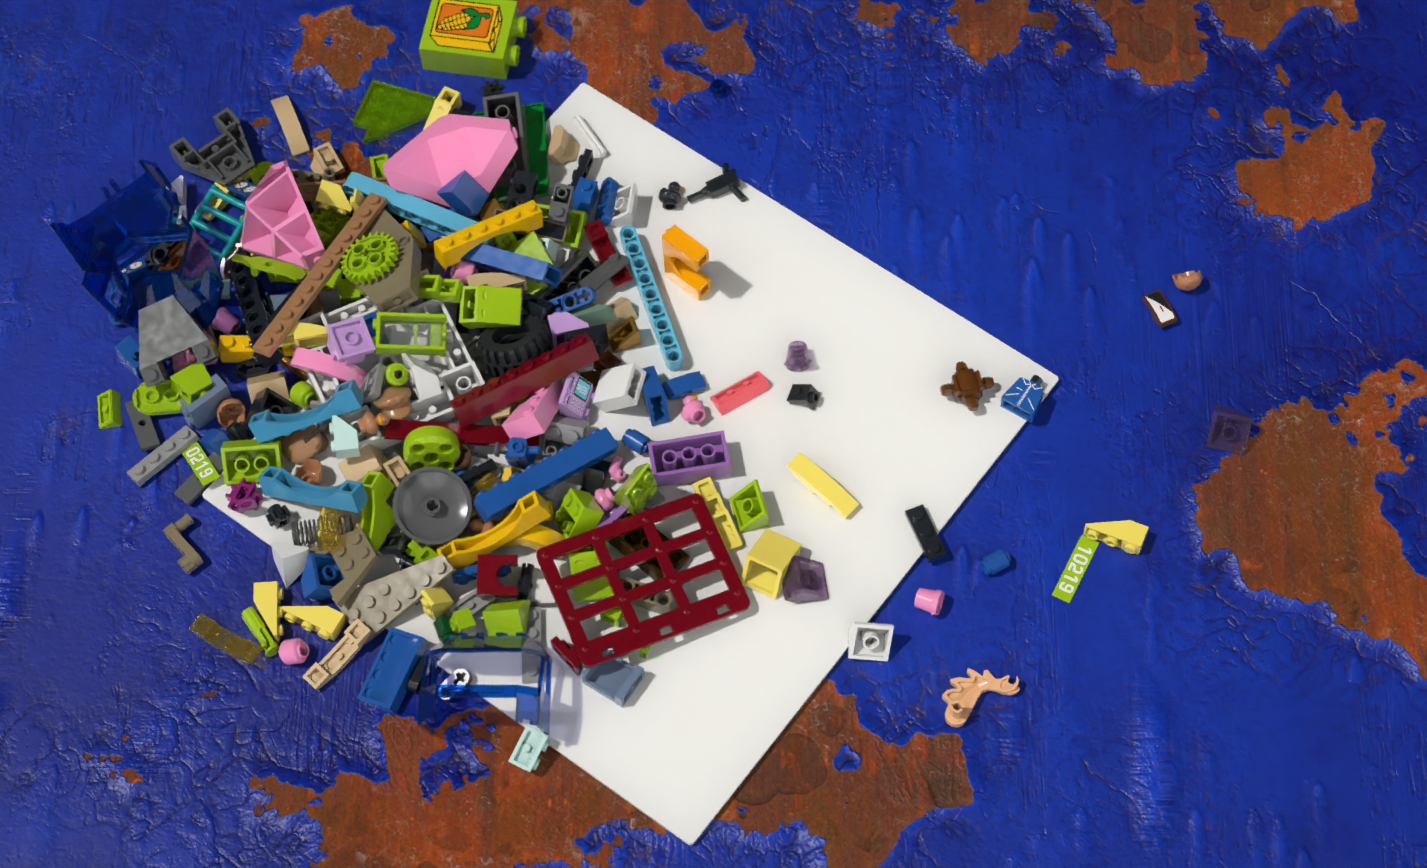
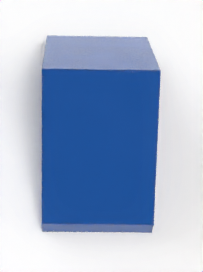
M211 428L199 440V443L211 453L215 452L221 457L220 448L223 441L231 440L222 430Z

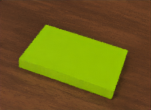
M535 231L530 232L506 250L549 262L555 266ZM526 279L527 293L534 296L548 287V285Z

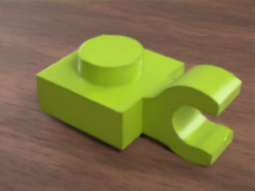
M413 540L405 550L408 555L415 557L414 562L417 564L438 556L427 545L423 549Z

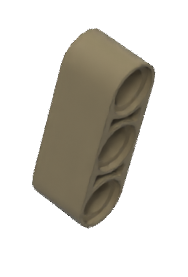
M631 578L621 579L624 588L633 589L645 584ZM662 591L631 603L658 614H663L673 609L672 596L667 591ZM661 601H667V602H668V603L665 604V605L659 604Z

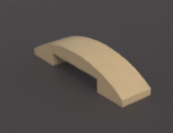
M288 95L271 100L293 158L310 152Z
M356 618L343 632L345 636L319 664L315 662L302 677L318 690L351 661L372 631Z

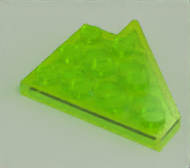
M372 80L352 123L354 127L367 130L363 138L364 143L367 144L427 119L437 97Z

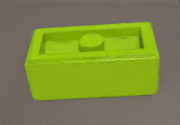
M110 389L98 395L99 429L122 426L121 394Z

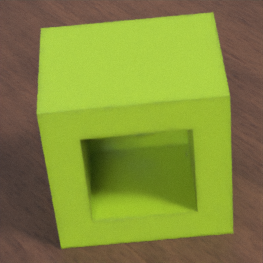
M469 607L455 611L450 619L451 629L456 631L457 637L472 633L476 626Z

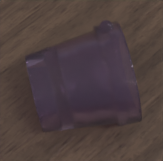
M802 341L791 342L788 345L787 358L784 365L793 372L807 370L812 360L809 358L806 343Z

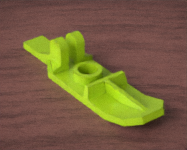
M236 253L232 257V261L243 263L250 267L251 274L255 277L258 276L260 271L274 273L275 277L278 275L286 276L294 281H301L306 275L303 268L292 263L261 256L249 257Z

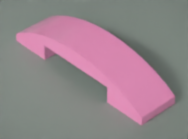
M300 347L295 348L289 364L295 368L307 372L309 369L343 382L354 379L359 388L367 374L366 370L354 364L346 366L344 361L338 362L337 359H332L329 354Z

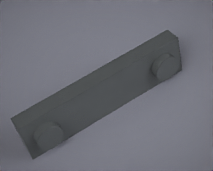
M619 253L612 254L607 261L576 285L568 288L564 294L582 287L598 288L630 263L628 257ZM586 292L585 295L579 296V298H580V299L585 298V297H586L587 295H589L590 293H589V292ZM569 296L567 298V302L571 304L575 303V300L572 296Z

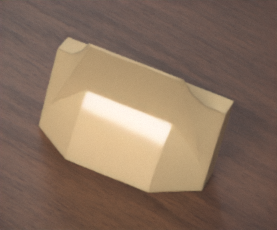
M556 125L553 130L547 157L556 165L576 161L580 145L561 125Z
M330 142L313 148L314 158L310 165L313 173L324 175V169L328 167L335 170V176L345 172Z
M399 455L382 464L388 479L395 485V490L400 482L413 472Z

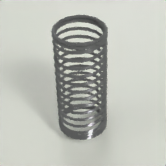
M344 515L343 520L346 534L353 531L351 515ZM335 516L336 537H338V522ZM339 516L341 535H343L342 519ZM326 517L327 538L324 519L321 518L323 540L321 537L320 521L317 519L319 541L316 534L315 519H313L314 540L312 537L311 521L308 520L310 542L306 520H304L306 542L303 537L302 521H299L301 542L299 539L297 521H292L291 530L294 545L298 546L300 544L302 546L303 543L306 545L307 542L308 544H311V542L315 544L316 541L320 543L321 540L323 543L329 539L331 540L328 518ZM330 517L331 530H332V539H333V538H335L334 526H333V519H332V517Z

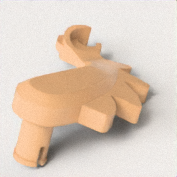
M969 668L967 669V675L970 678L957 677L950 679V684L956 689L947 690L942 694V699L948 704L945 720L952 727L964 725L983 692L994 691L1009 696L1018 693L1020 687H1018V676H1016V682L1010 684L1008 682L1009 675L996 679L988 670H984L983 676Z

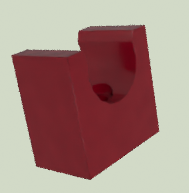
M478 554V598H518L517 587L503 586L497 580L501 569L508 566H518V555Z

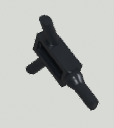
M729 163L722 165V175L705 182L706 186L700 191L687 196L689 203L702 197L711 196L713 199L731 191L741 202L747 200V197L738 189L741 185L734 169L729 171Z

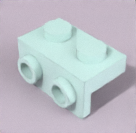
M526 725L508 762L529 773L531 769L536 770L541 760L537 758L540 751L545 752L550 743L547 740L548 735Z

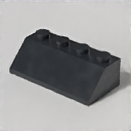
M577 250L559 267L563 270L558 288L548 286L535 296L549 301L567 292L568 288L576 285L598 268V263L588 250ZM554 305L552 307V311H555L556 308L562 307V305Z

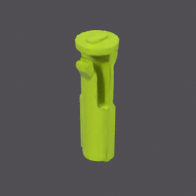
M253 606L248 607L241 614L243 620L261 644V648L265 650V655L271 657L277 654L280 646L272 639Z

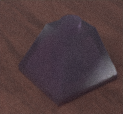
M1215 404L1206 447L1244 455L1253 418L1234 408Z
M797 555L793 556L782 581L784 599L797 604L828 600L829 595L823 563Z

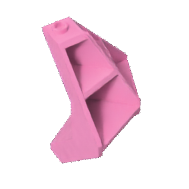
M447 114L436 119L383 163L384 174L392 189L451 207L437 194V191L462 171L466 170L490 193L518 149V133L516 128L511 126L509 119Z
M286 159L270 166V169L245 201L246 208L240 241L246 251L274 260L292 263L310 271L324 254L325 248Z

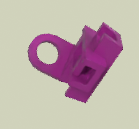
M243 477L238 486L230 485L232 491L230 494L226 493L225 495L227 500L230 501L228 504L230 510L241 514L249 509L257 510L263 497L255 492L257 488L255 481L250 484Z

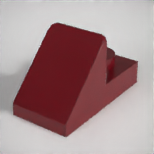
M555 636L550 640L552 649L578 676L581 673V662L574 646L570 648L564 639L560 640Z

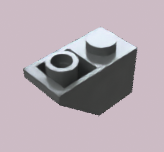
M555 183L547 216L549 221L569 226L573 210L574 186Z

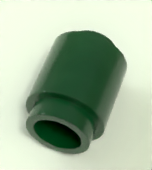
M446 614L436 617L433 625L439 641L443 645H450L455 643L458 637L456 631L451 629V616Z

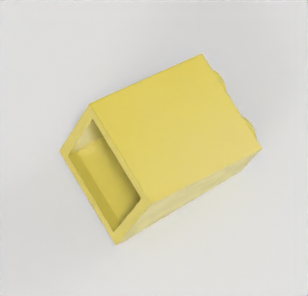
M766 528L746 556L741 577L742 584L776 599L798 560L802 544Z

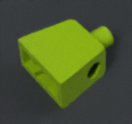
M198 361L170 376L171 388L189 404H192L214 388L204 364H198Z

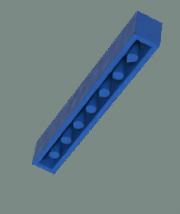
M607 427L601 430L598 428L591 432L587 438L581 437L577 439L574 445L570 447L564 446L558 450L557 454L553 456L551 454L547 455L541 460L542 462L529 465L522 473L516 472L512 474L509 480L497 482L488 491L482 490L476 495L473 505L484 522L488 523L514 509L517 501L535 490L538 494H541L582 472L586 467L589 468L615 454L619 445Z

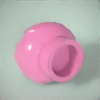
M695 395L686 396L683 400L682 418L687 422H701L706 414L702 402Z
M611 487L606 489L599 488L595 491V496L592 495V497L601 506L603 512H606L614 507L615 500L613 497L616 493Z

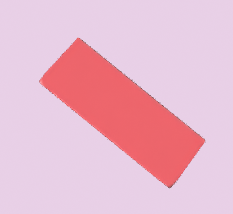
M757 371L711 396L710 399L719 413L725 415L769 391L770 386L767 378Z

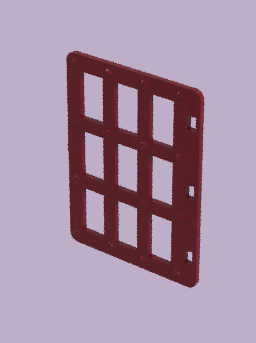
M697 493L623 519L619 518L612 523L542 547L536 553L537 561L580 662L586 668L600 665L741 613L750 606L749 597L703 497ZM692 510L700 529L662 542L654 523ZM643 528L650 547L612 560L604 541ZM706 540L714 559L676 573L668 554ZM592 546L600 565L561 578L553 559ZM656 558L664 577L626 591L618 572ZM720 571L728 590L690 604L682 584ZM606 576L614 596L574 609L567 590ZM670 589L678 608L639 622L631 603ZM727 606L729 611L718 615L717 609ZM620 608L627 627L588 641L580 621ZM667 627L671 628L672 632L661 636L660 630ZM613 648L615 653L603 656L602 651Z

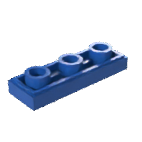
M477 565L456 569L452 574L454 584L466 585L469 581L477 580ZM511 566L501 569L498 573V578L506 577L512 573Z

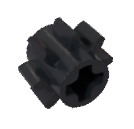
M234 421L226 428L228 432L226 436L231 441L246 440L249 436L247 432L249 428L244 426V421L239 423Z
M274 504L268 508V514L265 517L271 527L276 525L277 528H281L288 524V517L291 514L286 505L281 507L280 504Z

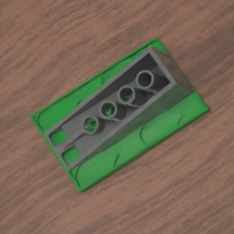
M519 92L482 97L484 111L473 113V116L509 119L511 126L515 127L518 133V149L489 193L485 203L494 198L498 203H506V195L511 190L510 179L511 176H514L515 170L537 173L540 181L536 197L550 195L544 102L526 105ZM521 189L518 191V194H523L526 190Z

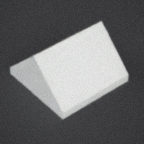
M633 182L618 189L613 218L607 226L621 228L627 225L633 226L638 202L637 183Z
M854 621L849 628L848 658L888 662L894 625Z

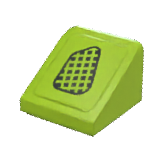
M513 232L494 237L498 247L503 250H507L518 242Z

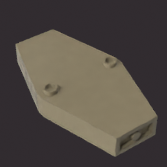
M383 208L364 233V236L368 237L369 232L374 235L376 231L379 234L385 232L386 235L390 234L399 246L398 251L400 254L397 255L398 260L393 261L395 266L389 267L390 272H384L385 277L378 276V281L372 279L370 284L366 281L364 285L360 282L355 284L353 281L352 283L379 312H395L418 300L422 252L413 236Z

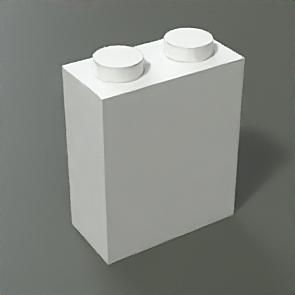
M635 363L602 370L592 403L604 412L637 405L647 372Z

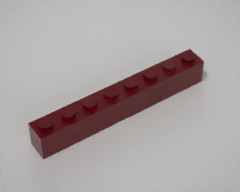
M586 333L580 334L566 343L559 344L557 348L543 352L539 357L525 361L523 365L510 369L505 374L494 377L487 383L476 386L463 395L456 396L449 403L457 421L464 428L600 358L592 339Z

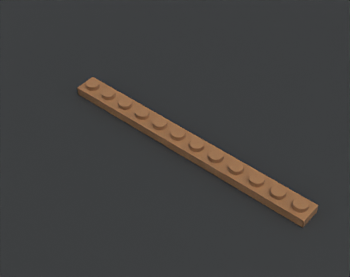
M373 193L367 196L253 345L254 352L267 357L273 355L339 268L340 262L343 261L342 255L347 254L345 249H351L350 244H356L355 239H361L362 235H364L386 206L387 199Z

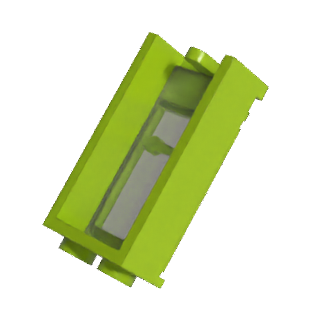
M377 312V319H373V330H376V336H372L376 355L407 353L409 355L445 357L446 314Z

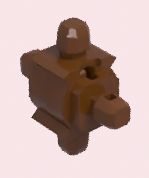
M962 361L956 364V372L952 375L951 383L942 385L940 392L942 396H951L952 394L956 403L960 401L961 404H966L969 411H977L978 401L983 396V390L992 388L994 380L992 377H983L982 379L979 370L974 372L972 368L968 369L966 363Z

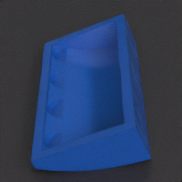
M391 627L357 699L396 715L407 693L408 682L419 661L424 657L430 643L424 637Z

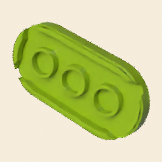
M170 380L155 387H147L145 382H143L133 392V404L141 413L150 416L182 413L180 410L182 407L180 400L184 398L171 388Z

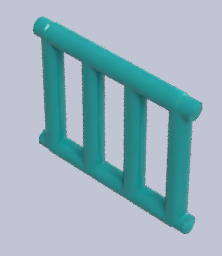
M213 184L187 227L189 226L193 231L196 226L227 242L222 252L203 243L204 247L201 248L206 253L218 258L217 260L220 262L221 258L229 255L241 235L245 214L241 220H238L212 207L209 203L215 195L244 211L246 204L219 190ZM204 211L236 226L232 235L229 236L200 221Z

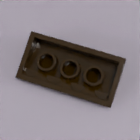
M628 513L621 519L632 516V514ZM643 528L607 540L624 556L650 547ZM657 530L662 542L670 540L659 530ZM682 549L668 554L676 573L690 559V556ZM656 558L636 565L654 581L664 577Z

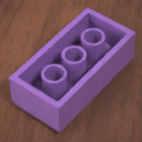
M724 430L647 443L651 469L657 482V487L703 480L707 477L715 478L731 475Z

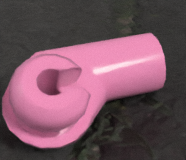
M614 455L608 471L615 481L622 482L626 478V473L620 469L623 459L618 455Z

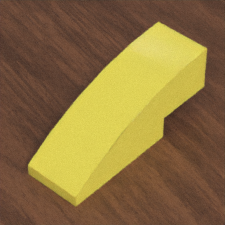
M297 322L279 347L293 344L300 348L326 345L328 334L324 326Z

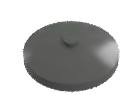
M435 466L419 468L408 474L398 485L393 498V515L396 524L408 538L423 545H441L455 539L465 529L472 511L471 495L463 480L452 471Z

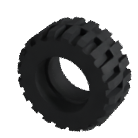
M521 314V326L485 328L477 342L484 368L494 377H499L505 374L506 371L523 365L525 361L533 360L543 352L553 350L554 347L545 321L532 314Z

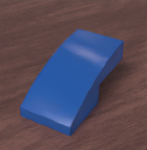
M700 371L681 375L662 383L669 401L685 398L688 393L704 391L707 387Z

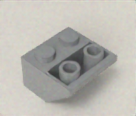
M555 415L545 431L542 457L550 454L553 456L562 447L574 445L577 439L581 437L587 438L589 422Z

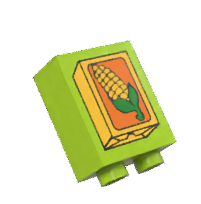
M431 0L419 46L423 70L506 80L509 67L518 66L520 46L515 45L517 37L524 38L526 35L527 17L519 16L518 3L512 0Z

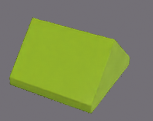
M755 479L729 498L739 532L741 533L769 526L766 504L758 480Z
M530 600L497 601L491 603L482 611L488 638L492 640L526 637Z

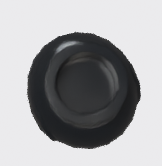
M673 181L668 185V189L663 187L659 191L658 198L662 203V207L666 210L676 209L677 204L681 201L680 193L682 189L678 182Z

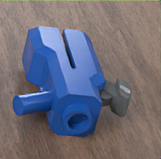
M512 437L506 443V447H502L501 443L496 442L494 455L500 457V454H503L509 466L526 469V467L534 463L536 455L540 454L542 449L541 446H529L524 438Z

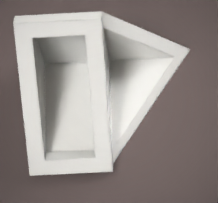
M272 542L273 559L287 589L304 571L310 550L309 547Z

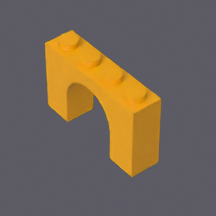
M674 224L662 234L665 276L699 301L711 289L710 278L699 271L709 260V250Z

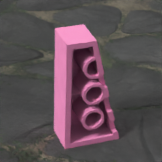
M561 379L529 394L505 420L502 426L510 439L512 437L528 439L545 433L559 409L558 402L564 387Z

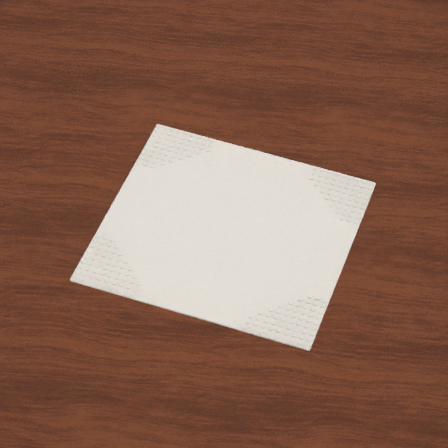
M581 83L546 121L547 152L554 127L561 125L580 145L577 160L556 165L548 157L550 195L535 197V203L550 206L555 183L571 184L574 169L577 170L580 155H583L585 149L592 150L572 120L573 117L581 115L607 153L606 156L598 158L593 151L594 161L586 179L598 182L599 194L601 184L607 177H611L619 183L618 189L633 182L637 183L638 202L633 227L637 231L680 346L683 366L678 371H670L666 367L629 264L626 265V268L633 281L615 288L608 279L596 291L597 297L594 303L608 305L621 296L629 299L638 316L635 322L639 329L641 345L613 353L609 344L605 351L609 350L621 361L619 366L635 363L640 368H646L654 365L661 384L678 376L700 371L707 386L704 391L687 394V396H697L704 406L705 418L699 423L687 422L682 418L681 411H683L684 398L669 401L666 394L670 421L655 426L651 425L641 393L637 405L604 412L591 403L589 419H585V421L589 422L587 437L598 428L601 430L607 427L619 446L615 454L604 460L612 462L614 455L622 457L620 469L626 473V478L622 482L615 481L608 473L603 489L611 487L615 492L624 484L637 466L646 463L650 464L648 452L640 455L626 447L625 443L622 442V437L629 428L646 435L651 439L650 442L724 430L731 475L711 478L725 508L728 510L743 544L728 551L740 580L746 556L766 528L801 543L802 546L798 560L776 599L743 585L750 600V606L746 611L619 657L634 667L636 665L644 668L645 677L623 707L583 684L581 673L577 676L552 649L550 640L555 636L560 640L564 639L570 648L574 646L557 607H541L543 683H522L521 637L490 640L487 636L482 611L473 616L476 623L473 632L459 636L458 640L450 645H443L439 641L433 625L435 620L432 616L428 617L422 609L424 607L422 603L412 606L386 629L389 631L393 627L424 637L430 643L424 655L426 658L433 660L437 666L450 675L460 668L468 670L472 675V682L468 688L524 728L528 725L548 735L549 746L683 842L693 845L848 649L849 628L853 622L868 623L923 554L905 516V511L923 504L938 534L1027 422V420L1000 406L1003 394L1020 377L1030 381L1033 375H1037L1043 380L1040 385L1044 389L1043 401L1057 384L1059 378L740 179L741 186L738 189L747 197V200L741 202L729 191L713 199L711 196L702 197L689 203L687 196L700 191L706 186L705 182L722 175V168L591 86ZM673 181L678 182L682 189L680 193L681 201L677 204L676 209L666 210L662 207V203L658 198L659 191L663 187L668 189V185ZM599 194L592 209V212L590 214V217L588 219L587 225L595 222ZM502 203L506 210L507 203ZM467 216L469 219L480 222L477 216ZM674 224L709 250V260L699 271L710 278L711 289L699 301L665 276L662 234ZM606 226L608 238L616 253L625 255L620 239L621 227ZM586 233L579 248L569 247L571 248L570 257L577 250H588L598 265H601ZM495 239L493 240L490 246L493 247L494 244H496ZM435 258L433 275H440L443 267ZM443 302L456 327L457 304ZM545 319L544 321L550 331L549 322ZM459 333L464 344L476 336ZM481 358L475 361L479 372L486 370ZM958 362H965L968 369L972 368L974 372L979 370L982 379L983 377H992L994 380L992 388L983 390V396L978 401L977 411H969L966 404H961L960 401L956 403L952 394L951 396L941 395L940 387L951 383V378L956 372V364ZM757 371L767 378L770 386L769 391L725 415L719 413L710 399L711 396ZM567 376L561 378L563 384H565ZM793 384H812L820 393L815 410H811L806 404H790L787 401ZM527 396L515 401L516 407H518ZM298 407L296 413L311 410V407L307 409ZM559 409L555 415L560 416ZM491 414L472 423L474 425L495 426L491 419ZM455 419V420H453V421H451V422H449V423H459V422L457 421V419ZM545 433L539 434V446H541L542 450ZM325 434L328 438V447L321 453L316 454L312 459L320 461L324 471L323 479L317 486L332 487L345 481L338 463L346 458L337 459L336 453L331 450V441L334 440V436ZM405 440L382 450L384 452L383 455L389 460L399 455L406 462L403 456ZM468 445L472 456L488 460L492 458L495 462L508 465L505 455L500 454V457L494 455L495 446ZM542 451L540 454L536 455V459L542 460L544 458L542 457ZM799 452L826 472L859 503L845 519L831 505L828 506L816 493H812L786 467ZM283 453V468L292 475H295L296 467H301L303 463H292L287 460ZM452 470V472L455 473V474H457L458 472H460V471ZM585 470L565 481L582 486ZM223 472L203 492L205 500L270 546L272 542L294 545L291 530L292 521H297L300 542V520L302 521L305 542L304 520L307 523L309 542L308 520L311 521L312 537L314 540L313 519H315L318 541L317 519L320 521L322 540L321 518L324 519L326 538L328 537L326 517L329 521L331 539L330 517L333 519L335 538V516L337 517L339 536H341L339 516L342 519L343 534H345L344 515H351L353 530L361 526L360 513L264 496L260 483H256L257 488L255 492L261 494L263 499L256 511L249 509L241 514L228 508L230 501L227 500L225 495L226 493L230 494L232 488L230 485H225ZM483 478L475 480L477 494L482 490L488 491L492 489V486L497 482ZM756 479L758 480L768 511L769 526L741 533L739 532L729 498ZM700 480L657 487V490L665 497V500L660 505L694 494L692 484ZM393 488L390 497L386 500V503L391 508H393L395 488ZM540 495L546 501H552L555 518V514L563 501ZM475 498L471 499L472 511L469 522L462 533L455 539L481 534V531L474 532L470 528V522L475 518H480L473 505ZM614 502V507L611 510L604 512L606 517L614 508L617 509L619 507L616 502ZM274 504H280L281 507L286 505L290 511L289 522L284 527L277 528L276 525L271 527L265 517L268 514V508ZM692 510L654 523L656 529L669 539L700 529ZM506 512L501 520L494 522V525L496 526L501 523L511 512ZM554 520L539 523L563 535ZM396 522L389 534L402 532ZM321 540L320 543H317L316 541L315 544L313 542H311V544H308L307 542L306 545L303 543L302 546L311 548L313 546L321 544L322 542ZM706 540L682 549L690 556V559L678 572L714 559ZM607 542L608 552L612 560L624 556ZM520 545L500 546L487 554L518 555V566H511L512 573L506 577L499 578L506 587H517L518 592V580L521 578L522 564L526 563V567L527 563L533 564L532 581L534 584L530 592V602L534 601L536 604L555 603L536 558L538 550ZM378 551L379 560L357 587L398 572L401 568L399 565L400 558L394 554L383 555ZM569 554L563 558L553 559L561 578L571 575ZM478 560L467 567L477 565ZM637 566L618 572L620 579L631 578L645 584L654 581ZM720 571L682 584L690 604L728 590ZM451 574L437 587L443 586L455 604L477 589V580L469 581L466 585L454 584ZM573 588L567 590L574 609L603 600L598 599L575 603ZM670 589L665 590V591L669 592V593L671 594V596H672V593H671ZM672 596V602H673V609H672V610H674V609H677L678 607H677L676 602H675V600H674V598H673V596ZM500 598L497 601L517 600V598ZM661 601L659 604L665 605V604H667L668 602H667V601ZM632 604L639 622L661 615ZM727 606L717 609L718 615L729 611ZM600 614L580 621L588 641L627 627L624 618L618 628L602 621ZM667 627L660 630L661 636L672 632L671 628ZM613 648L608 649L612 654L615 653ZM460 674L459 681L465 682V675Z

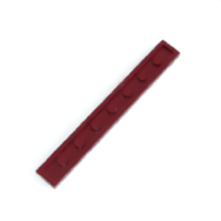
M390 419L389 423L385 425L384 439L405 440L406 436L417 428L441 426L454 432L458 437L459 444L495 446V443L499 442L502 447H506V443L510 439L503 426L470 424L462 428L459 423ZM539 435L525 439L529 446H539Z

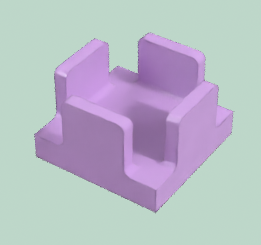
M363 316L332 323L325 327L328 334L327 346L332 359H337L338 362L344 361L346 366L364 361L365 355L374 353L376 350Z

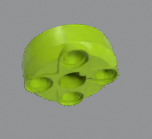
M423 426L411 431L406 436L403 445V456L411 471L429 466L441 467L452 471L454 464L460 457V444L456 434L445 427Z

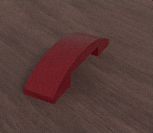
M601 220L584 226L588 240L600 264H603L612 254L616 253L608 238V233ZM626 266L609 278L615 288L633 281Z

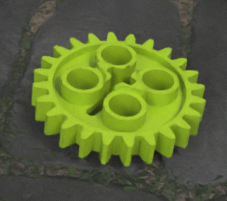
M376 231L372 235L369 232L368 237L362 235L361 240L355 239L356 244H350L351 249H345L347 254L342 255L343 261L340 262L342 265L341 270L350 282L354 281L355 284L360 282L364 285L368 281L370 284L372 279L378 281V276L380 275L385 277L384 272H390L389 267L395 266L393 261L398 260L397 255L400 254L398 251L399 246L390 234L386 235L385 232L379 234Z

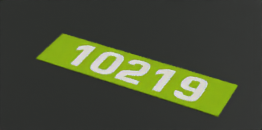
M197 441L181 452L203 486L220 477Z
M1081 535L1052 596L1070 603L1100 542Z

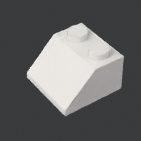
M401 353L403 363L408 368L410 388L419 400L442 394L441 386H443V382L435 369H431L427 363L407 353Z

